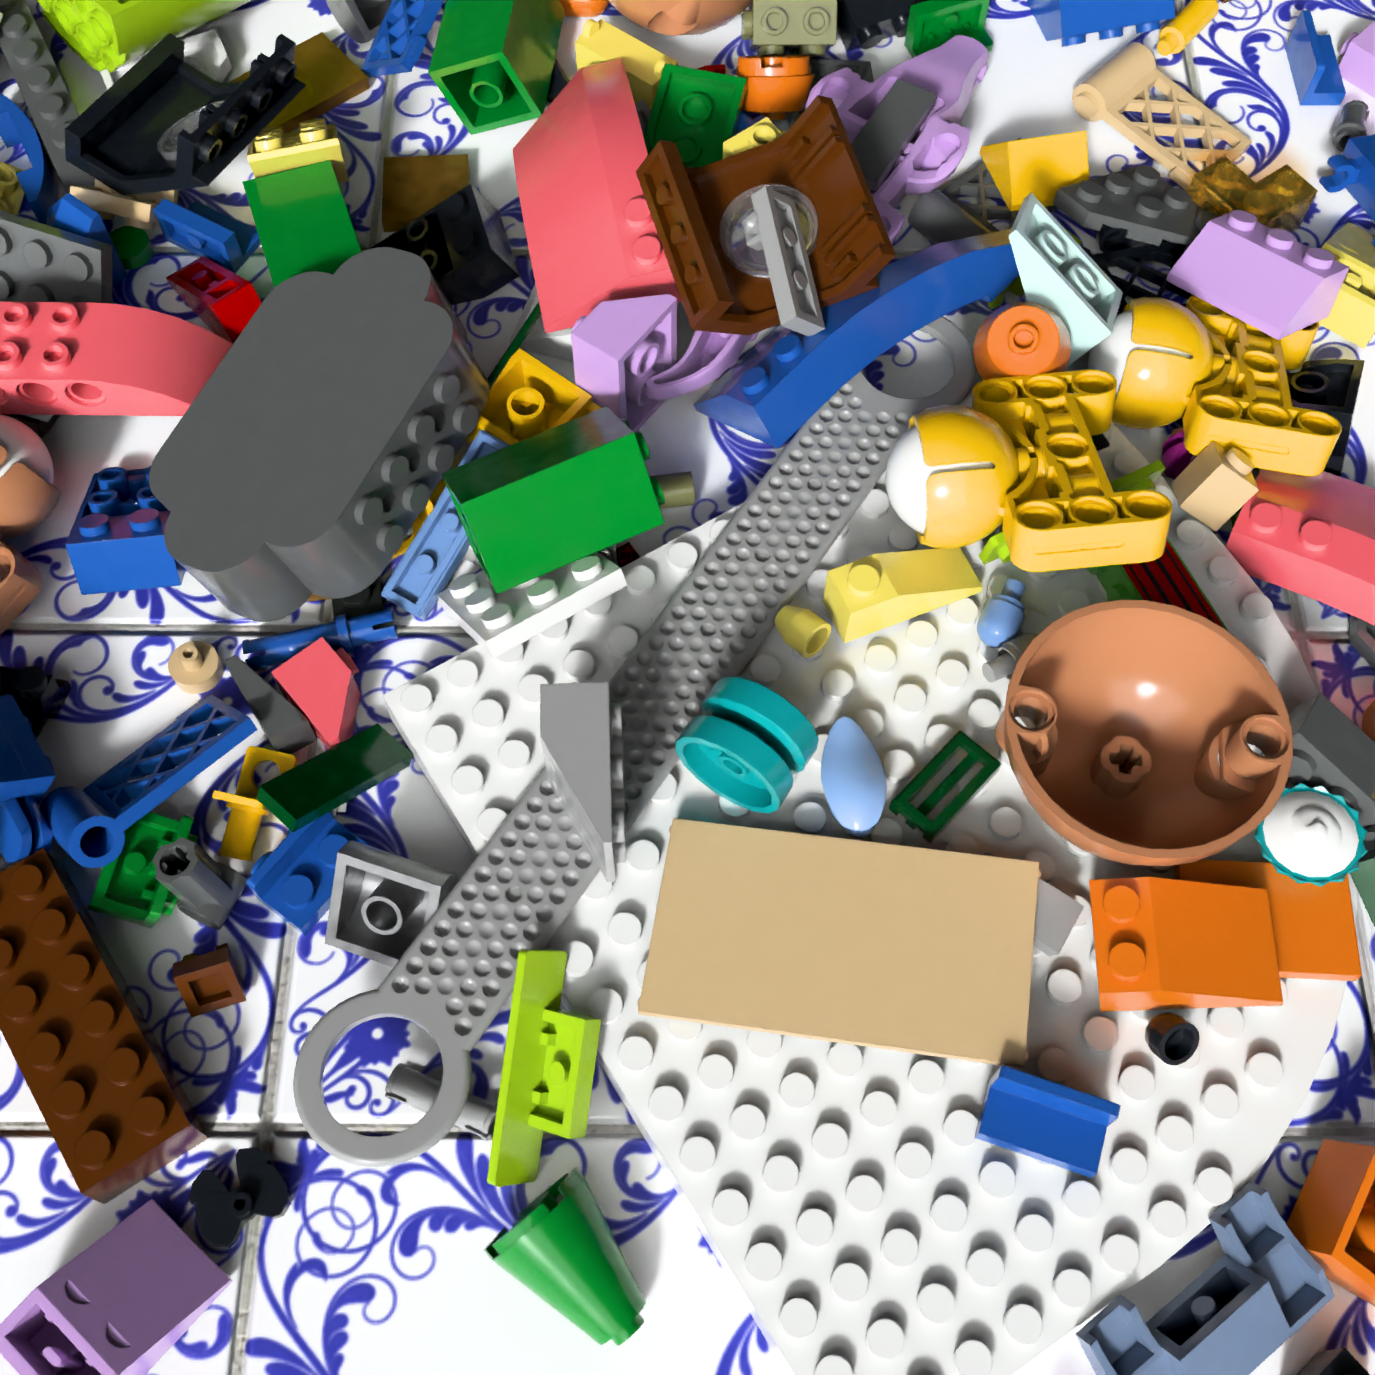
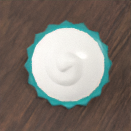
M1300 782L1291 789L1285 788L1272 812L1257 826L1254 837L1261 846L1262 856L1274 866L1278 873L1292 878L1297 883H1312L1322 887L1329 882H1343L1348 873L1359 870V859L1367 853L1363 843L1367 830L1359 824V812L1347 806L1343 795L1330 794L1323 785L1310 788Z

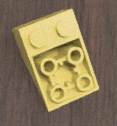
M325 118L299 123L300 130L283 133L282 126L263 129L255 136L256 139H253L249 144L247 158L255 178L331 160L338 183L349 181L336 125H326Z
M1348 222L1321 247V249L1331 252L1335 256L1334 260L1348 266L1349 270L1329 317L1320 320L1319 323L1323 327L1365 349L1375 335V247L1372 244L1375 236Z

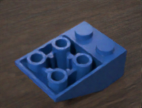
M151 466L133 470H125L122 467H110L99 473H94L65 544L82 595L182 585L186 569L170 555L166 548L164 531L171 512L151 491L149 484Z

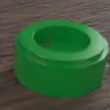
M123 226L109 234L124 269L139 268L151 259L153 246L147 233L142 228Z

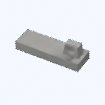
M764 186L751 195L755 211L742 221L747 246L757 251L762 249L764 251L781 326L809 337L824 330L825 325L795 201Z

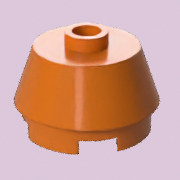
M757 55L740 56L738 58V66H736V74L732 76L747 78L748 88L742 106L744 111L761 112V115L768 117L770 120L786 119V112L804 109L815 74L811 73V65H809V56Z
M1014 302L996 309L979 327L973 345L975 366L983 380L1065 372L1071 354L1070 336L1064 322L1051 309L1034 302Z

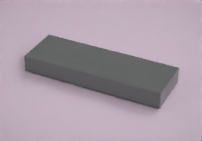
M898 78L857 135L851 146L869 189L876 192L935 107L936 93Z

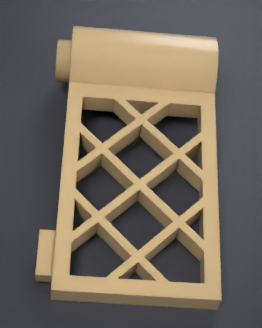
M1139 42L1127 44L1073 90V105L1079 116L1092 122L1103 119L1171 172L1169 178L1187 192L1192 189L1199 194L1242 156L1252 143L1249 138L1156 68L1152 52L1147 46ZM1155 87L1167 96L1168 101L1149 100L1148 91ZM1124 111L1142 112L1143 122H1131L1122 113ZM1152 113L1170 114L1171 124L1153 123ZM1180 114L1192 115L1199 121V125H1182ZM1155 136H1173L1175 147H1163L1155 140ZM1183 137L1201 138L1203 149L1185 148ZM1212 139H1223L1234 148L1232 150L1214 149ZM1187 160L1205 161L1207 172L1201 176L1188 166Z

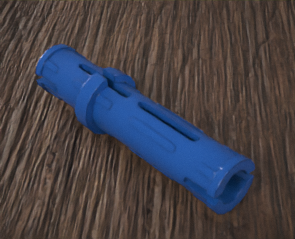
M388 607L385 610L348 618L347 614L336 616L334 622L252 640L246 639L242 641L243 654L262 650L266 654L245 659V662L254 671L284 663L321 637L324 638L334 651L343 648L347 653L355 652V646L392 638L398 639L397 625L378 629L375 627L377 624L393 621L395 617L392 608Z

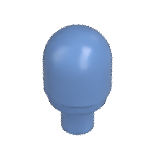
M1007 579L1001 594H994L990 600L986 601L977 622V633L981 641L987 646L1000 648L1003 643L1017 637L1025 618V607L1020 601L1026 586L1021 581Z

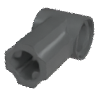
M182 837L171 844L162 845L152 860L156 867L155 879L181 900L177 908L195 921L216 930L221 929L247 885V879L242 874L223 863L215 861L196 842Z

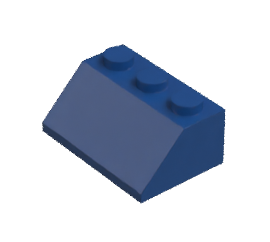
M1027 0L1046 42L1061 39L1062 47L1086 43L1085 34L1098 32L1099 40L1123 36L1124 27L1135 26L1136 34L1159 30L1160 21L1175 18L1174 0Z

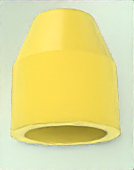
M790 604L784 606L774 620V624L784 642L804 658H810L818 653L827 642L831 633V625L813 611Z

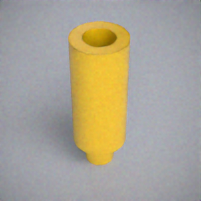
M1191 0L1161 30L1157 44L1158 52L1163 56L1181 52L1216 17L1219 11L1217 0Z

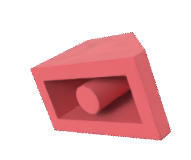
M321 637L271 671L283 696L306 716L315 735L327 749L353 736L360 699V691L353 676L359 670L343 648L334 651L324 638Z

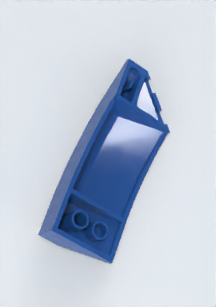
M1011 229L938 243L885 266L876 275L880 287L821 309L825 325L824 330L808 337L781 325L778 326L748 351L693 406L697 412L777 449L780 448L845 383L878 356L915 331L951 311L979 299L992 302L1019 275L1008 236Z

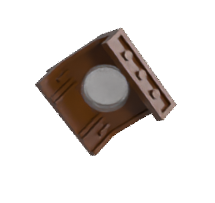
M817 95L789 130L772 142L702 167H688L683 165L675 142L659 140L636 171L692 330L751 335L780 324L763 249L757 251L747 246L742 221L755 211L751 195L764 186L795 201L821 309L880 287L876 275L896 256L833 99Z

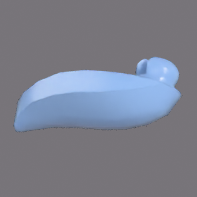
M842 717L836 720L830 729L824 745L821 761V782L833 816L844 826L849 835L859 838L868 836L873 831L874 825L880 820L885 804L886 778L881 760L862 728L852 718Z

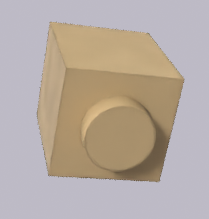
M1214 441L1171 483L1179 507L1215 532L1259 491L1251 472L1254 469L1252 461L1240 450L1232 447L1227 451Z

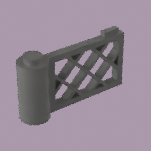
M982 162L941 191L935 188L929 193H923L913 205L908 216V223L931 242L938 244L1000 231L989 223L987 218L1008 220L1009 226L1004 230L1011 229L1019 211L1010 212L1008 207L986 205L985 197L1002 199L1003 197L996 185L984 184L983 178L991 177L985 163ZM958 195L977 196V204L963 203L956 197ZM1055 205L1045 207L1050 213L1058 209Z

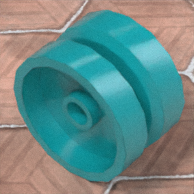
M723 677L715 683L702 702V715L691 719L676 740V753L683 765L696 779L716 794L751 811L772 813L780 808L792 789L794 781L792 774L803 771L817 750L819 738L813 725L801 711L781 695L759 683L741 677Z

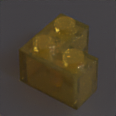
M1226 156L1194 174L1187 191L1191 196V200L1205 211L1213 212L1219 216L1234 210L1246 211L1255 215L1257 222L1271 229H1282L1290 233L1300 227L1318 192L1317 189L1287 164L1260 181L1254 182Z

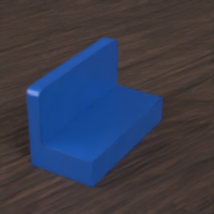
M1302 10L1285 46L1299 105L1340 106L1346 91L1330 35H1317L1311 11Z
M164 198L153 209L166 241L199 257L204 256L233 273H236L261 245L256 229L199 202H193L186 209Z
M1001 1066L988 1082L974 1138L1092 1178L1098 1171L1107 1127L1118 1119L1121 1106L1007 1066Z

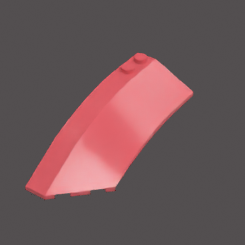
M622 58L582 67L512 149L525 233L546 333L574 327L580 317L588 316L603 301L671 294L677 298V303L682 302L636 174L637 169L646 159L648 153Z
M1261 469L1255 480L1259 491L1243 505L1229 536L1226 548L1248 575L1320 601L1375 626V489L1325 471L1317 476H1301Z

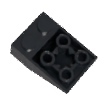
M471 183L370 248L391 247L420 256L429 266L451 305L483 299L520 276L500 212Z

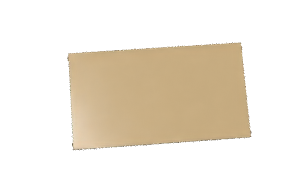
M673 818L672 825L669 827L670 837L641 996L637 1001L639 1015L1024 1069L1025 1062L1028 1059L1026 1046L1038 879L1041 877L1040 862Z

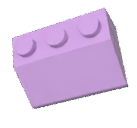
M1234 210L1209 220L1169 271L1166 281L1269 336L1280 340L1329 317L1349 267L1334 260L1335 256L1325 249L1310 248L1295 241V236L1292 233L1282 229H1271L1257 222V217L1252 213Z
M671 294L600 302L588 316L580 317L571 331L575 385L590 394L593 402L601 408L607 406L618 418L625 417L634 432L638 431L665 402V400H653L646 396V381L677 363V298Z

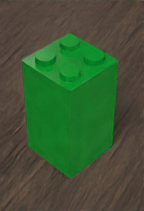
M559 0L446 1L428 73L471 135L536 119L544 112L565 10Z
M331 160L242 182L274 288L286 279L305 272L317 271L333 275L345 261L361 252Z
M607 406L442 473L476 560L497 594L664 524L659 508L660 505L665 504L664 494L656 477H649L644 461L650 459L647 443L639 430L634 432L625 417L618 418Z

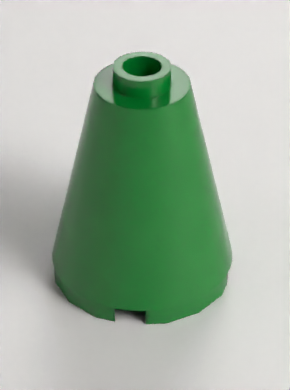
M575 1167L569 1175L568 1173L563 1175L519 1213L520 1216L512 1223L513 1228L508 1231L504 1227L486 1245L484 1251L493 1262L599 1345H603L612 1339L617 1346H620L643 1325L645 1320L639 1313L644 1308L646 1301L584 1175Z

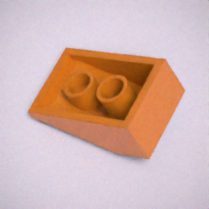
M1158 877L1089 880L1100 1012L1283 1005L1267 889Z
M1323 1139L1286 1225L1305 1250L1323 1268L1327 1279L1375 1306V1146Z

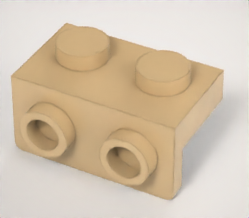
M95 179L94 186L70 185V194L99 213L102 219L114 220L115 214L126 217V225L142 229H153L154 223H158L153 209L164 198L175 204L178 201L179 190L123 196Z

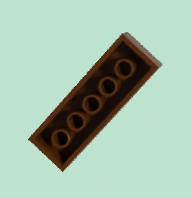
M42 848L0 872V1030L80 1193L102 1204H106L209 1137L66 869Z

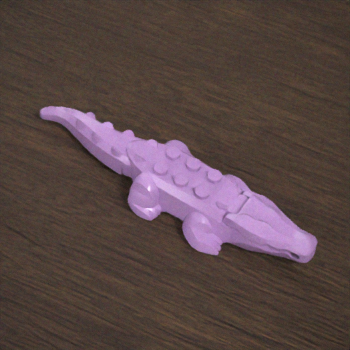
M955 35L940 47L929 50L891 68L874 82L861 80L859 74L845 67L823 77L810 90L806 108L817 95L832 98L851 144L898 78L937 94L935 107L876 192L869 189L891 244L894 243L904 224L905 217L896 209L905 196L929 193L943 184L955 172L966 152L970 129L961 127L960 124L975 87L983 80L988 65L986 62L989 58L986 47L974 38ZM751 205L745 209L747 216L755 211ZM745 239L732 258L740 266L750 271L769 273L763 249L757 251L747 246ZM695 330L690 345L679 362L646 381V396L653 400H668L693 392L713 382L728 368H732L736 364L743 348L748 342L754 341L759 332L751 335H738Z

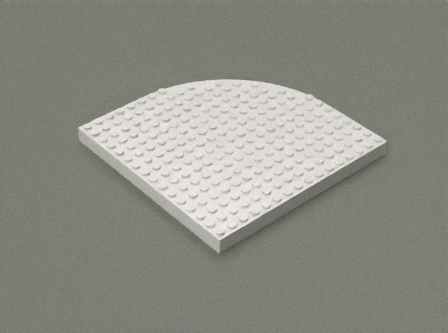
M981 376L975 378L971 391L959 405L972 408L973 388L983 380ZM1111 422L1109 430L1103 433L1110 446L1098 451L1109 482L1150 464L1116 425ZM885 470L790 604L810 609L831 625V633L825 645L814 656L804 658L784 642L776 626H774L738 676L759 683L785 698L808 719L819 738L817 750L804 770L794 775L792 774L794 778L792 789L780 808L772 813H761L738 806L716 794L696 779L679 759L626 833V863H615L616 882H607L600 870L544 949H557L567 953L561 998L563 1005L568 1011L601 1019L596 1055L598 1063L787 1375H1012L1111 1303L1120 1294L1126 1292L1165 1263L1210 1224L1208 1217L1241 1190L1263 1166L1306 1099L1333 1036L1347 981L1280 977L1283 1005L1100 1012L1089 880L1131 877L1174 879L1173 865H1128L1105 860L1083 851L1065 840L1041 819L1026 799L1011 769L1008 755L998 745L995 737V727L1005 706L1010 680L1004 677L991 683L984 677L982 665L996 658L998 648L989 647L981 641L977 633V622L986 601L990 600L994 594H1001L1007 579L1019 580L1026 586L1020 601L1025 607V618L1017 637L1026 633L1039 634L1049 624L1071 611L1095 603L1108 602L1107 593L1097 576L1089 573L1086 568L1029 572L1018 568L1012 561L1002 563L1000 558L984 565L979 558V554L992 536L1002 532V523L987 537L971 545L960 547L983 586L980 593L844 643L822 602L827 572L876 553L936 549L920 544L915 530L908 526L892 507L886 490ZM1160 475L1154 482L1155 491L1167 496L1172 502L1173 508L1167 537L1228 631L1246 645L1266 667L1280 690L1288 712L1318 695L1317 688L1303 658L1275 613L1271 600L1263 594L1217 536L1205 524L1179 507L1173 488ZM743 503L623 566L621 570L627 586L493 659L477 644L382 695L394 726L413 754L414 759L474 858L479 855L545 767L540 737V684L609 682ZM842 717L852 718L862 728L881 760L886 778V797L880 820L874 825L873 831L868 836L859 838L849 835L844 826L833 816L821 782V761L824 745L830 729L836 720ZM1015 717L1021 725L1026 727L1019 717ZM961 730L1001 762L1002 765L995 776L930 844L922 837V831L917 827L914 830L905 823L906 818L900 813L896 816L889 810L891 801ZM1248 744L1251 750L1261 755L1262 751L1259 748ZM961 748L915 796L910 804L917 809L968 753ZM977 762L926 817L933 821L984 766ZM1287 779L1285 788L1291 789L1294 785ZM673 818L978 855L988 852L997 857L1040 862V879L1076 900L1084 908L1059 954L1049 957L1035 946L1033 947L1026 1046L1028 1059L1025 1062L1024 1069L1010 1068L1117 1103L1121 1106L1118 1119L1107 1127L1097 1174L1090 1178L974 1138L988 1082L1001 1065L639 1015L637 1001L641 996L670 837L669 827L672 825ZM1257 827L1221 852L1203 858V860L1270 863L1262 856L1261 846L1254 837ZM1348 873L1354 922L1356 924L1358 890L1350 873ZM1172 1012L1180 1015L1193 1024L1199 1032V1044L1196 1051L1182 1064L1168 1065L1152 1053L1146 1043L1145 1028L1149 1020L1160 1013Z

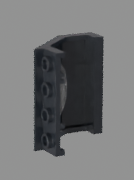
M169 33L65 128L66 161L123 196L208 186L306 86V84L294 77L297 70V65L293 63L296 43L280 34L276 38L275 50L270 57L260 53L257 56V60L254 59L251 62L250 77L247 80L220 83L184 62L185 42Z

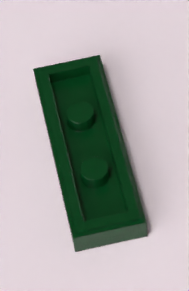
M377 723L260 785L256 799L287 828L295 832L409 767L413 754Z

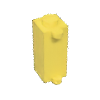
M588 19L583 26V33L575 41L577 72L582 67L622 58L635 104L644 99L650 110L653 106L664 64L678 66V62L602 19L598 22Z

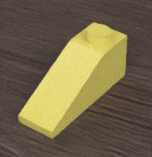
M960 547L876 553L829 570L827 572L822 602L843 642L847 643L980 593L983 586Z

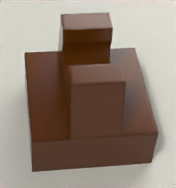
M227 943L216 946L215 951L199 956L191 953L183 956L182 961L173 963V979L191 1018L246 1001L245 984Z

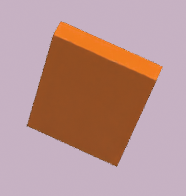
M1201 859L1196 862L1173 865L1174 879L1267 889L1279 975L1281 978L1355 981L1362 976L1348 874L1343 882H1329L1321 887L1312 883H1297L1292 878L1278 873L1271 863Z

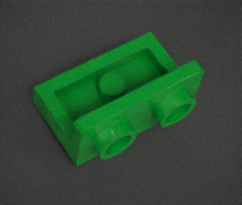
M928 0L911 5L904 46L912 58L929 50L940 47L955 35H964L976 39L990 52L993 47V41L984 29L990 0Z
M149 812L124 831L125 844L121 854L113 862L102 867L87 910L148 928H152L160 919L161 914L170 916L178 898L155 879L156 867L152 860L162 845L171 844L180 837L197 843L198 836L189 833L194 817L183 814L181 819L177 821Z

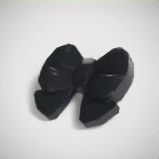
M256 1147L239 1149L236 1153V1165L241 1186L234 1188L230 1192L211 1170H203L193 1181L188 1201L192 1205H197L195 1212L198 1227L202 1235L214 1246L226 1248L233 1246L238 1240L244 1222L252 1220L256 1215L277 1219L283 1217L291 1205L290 1188L280 1171L275 1166L269 1164L273 1160L270 1153Z

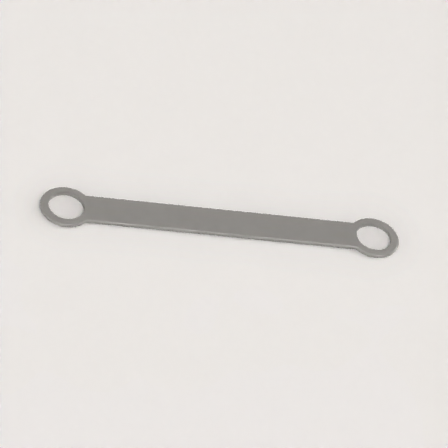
M942 316L919 329V331L925 332L939 340L950 353L954 374L947 385L927 397L904 399L890 396L876 389L867 381L861 371L845 383L801 426L609 681L610 703L621 702L625 834L680 759L676 753V740L691 719L702 715V702L715 683L723 677H738L775 626L774 620L778 612L784 606L791 604L885 472L891 451L897 441L907 431L909 419L913 417L912 415L924 409L940 405H959L968 396L977 374L973 347L962 330L949 319ZM546 766L376 990L359 993L337 1004L314 1025L307 1035L297 1057L294 1070L293 1089L295 1105L301 1122L311 1138L334 1157L358 1166H391L420 1156L447 1135L461 1115L469 1094L472 1074L470 1052L513 993L519 951L521 949H544L600 871L548 782ZM383 1017L409 1020L421 1026L433 1037L441 1053L443 1078L435 1102L418 1122L396 1134L372 1137L348 1130L335 1120L324 1098L323 1074L331 1051L347 1032L366 1021Z

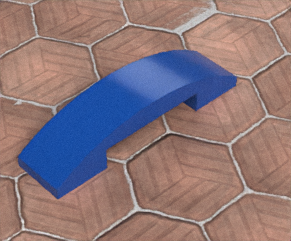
M0 93V135L7 148L22 143L33 168L18 172L16 175L38 222L46 224L47 208L59 200L58 183L54 169L32 123L15 103Z

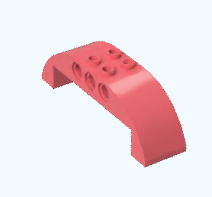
M0 301V414L183 416L233 344L201 326L146 308L96 302Z

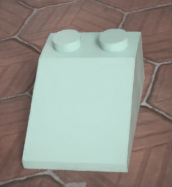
M1030 193L1024 198L1008 236L1027 302L1038 303L1051 309L1061 318L1068 330L1071 341L1069 366L1112 333L1123 292L1040 201Z

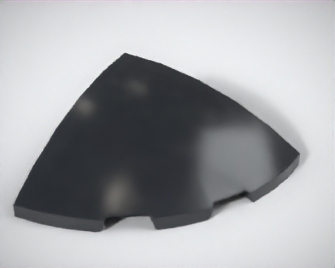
M1327 359L1306 361L1299 372L1287 374L1292 406L1324 412L1340 422L1342 432L1324 471L1341 477L1365 360Z

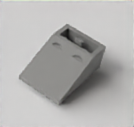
M609 682L540 684V737L548 782L606 881L616 882L615 863H626L621 702L610 703Z

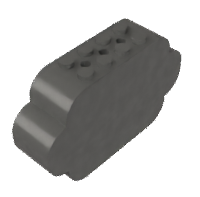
M391 247L372 248L362 251L345 261L333 275L317 271L305 272L292 276L277 285L263 300L156 454L149 472V484L154 496L171 512L164 531L166 548L170 555L229 611L253 621L269 622L284 618L295 612L309 599L312 593L324 598L338 599L355 595L366 589L381 575L394 553L400 549L404 537L419 513L426 507L429 497L441 480L442 473L450 469L454 457L469 433L475 429L478 419L489 399V383L467 346V332L429 266L420 256Z

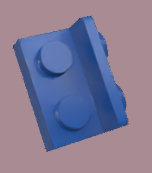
M328 812L295 832L288 829L287 837L274 851L266 852L256 861L246 884L260 902L306 936L330 908L337 852L350 841L370 845L335 820L331 812Z

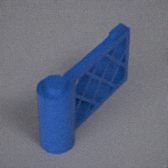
M392 0L360 70L369 78L411 72L427 43L426 38L444 0Z
M211 694L203 701L200 700L177 717L175 722L83 790L66 786L49 792L42 800L39 808L52 830V838L81 866L99 868L110 864L121 854L125 844L124 831L258 730L250 717Z

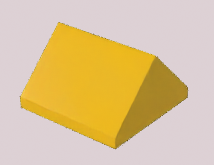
M1086 131L981 146L979 152L1010 212L1019 211L1024 198L1030 193L1044 207L1053 206V201L1059 188L1089 180Z

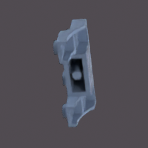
M1250 1181L1231 1197L1229 1201L1208 1217L1224 1254L1147 1323L1144 1322L1136 1305L1120 1294L1075 1333L1096 1375H1250L1335 1296L1323 1268L1305 1250L1288 1228L1275 1207L1268 1190Z

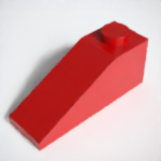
M204 256L166 277L169 285L214 334L234 344L262 303L251 282Z

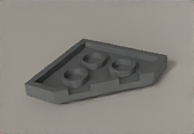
M1139 165L1134 168L1061 187L1058 189L1053 201L1055 206L1082 227L1097 231L1101 230L1103 224L1112 228L1126 229L1125 238L1160 246L1164 239L1172 243L1185 244L1184 251L1187 250L1209 220L1220 217L1213 212L1205 211L1191 200L1190 194L1182 189L1174 188L1160 177V173L1156 169L1146 165Z

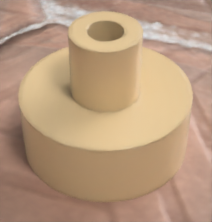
M190 641L180 645L171 654L168 662L169 673L176 685L184 692L190 694H201L213 689L220 682L224 672L223 662L215 648L203 641Z

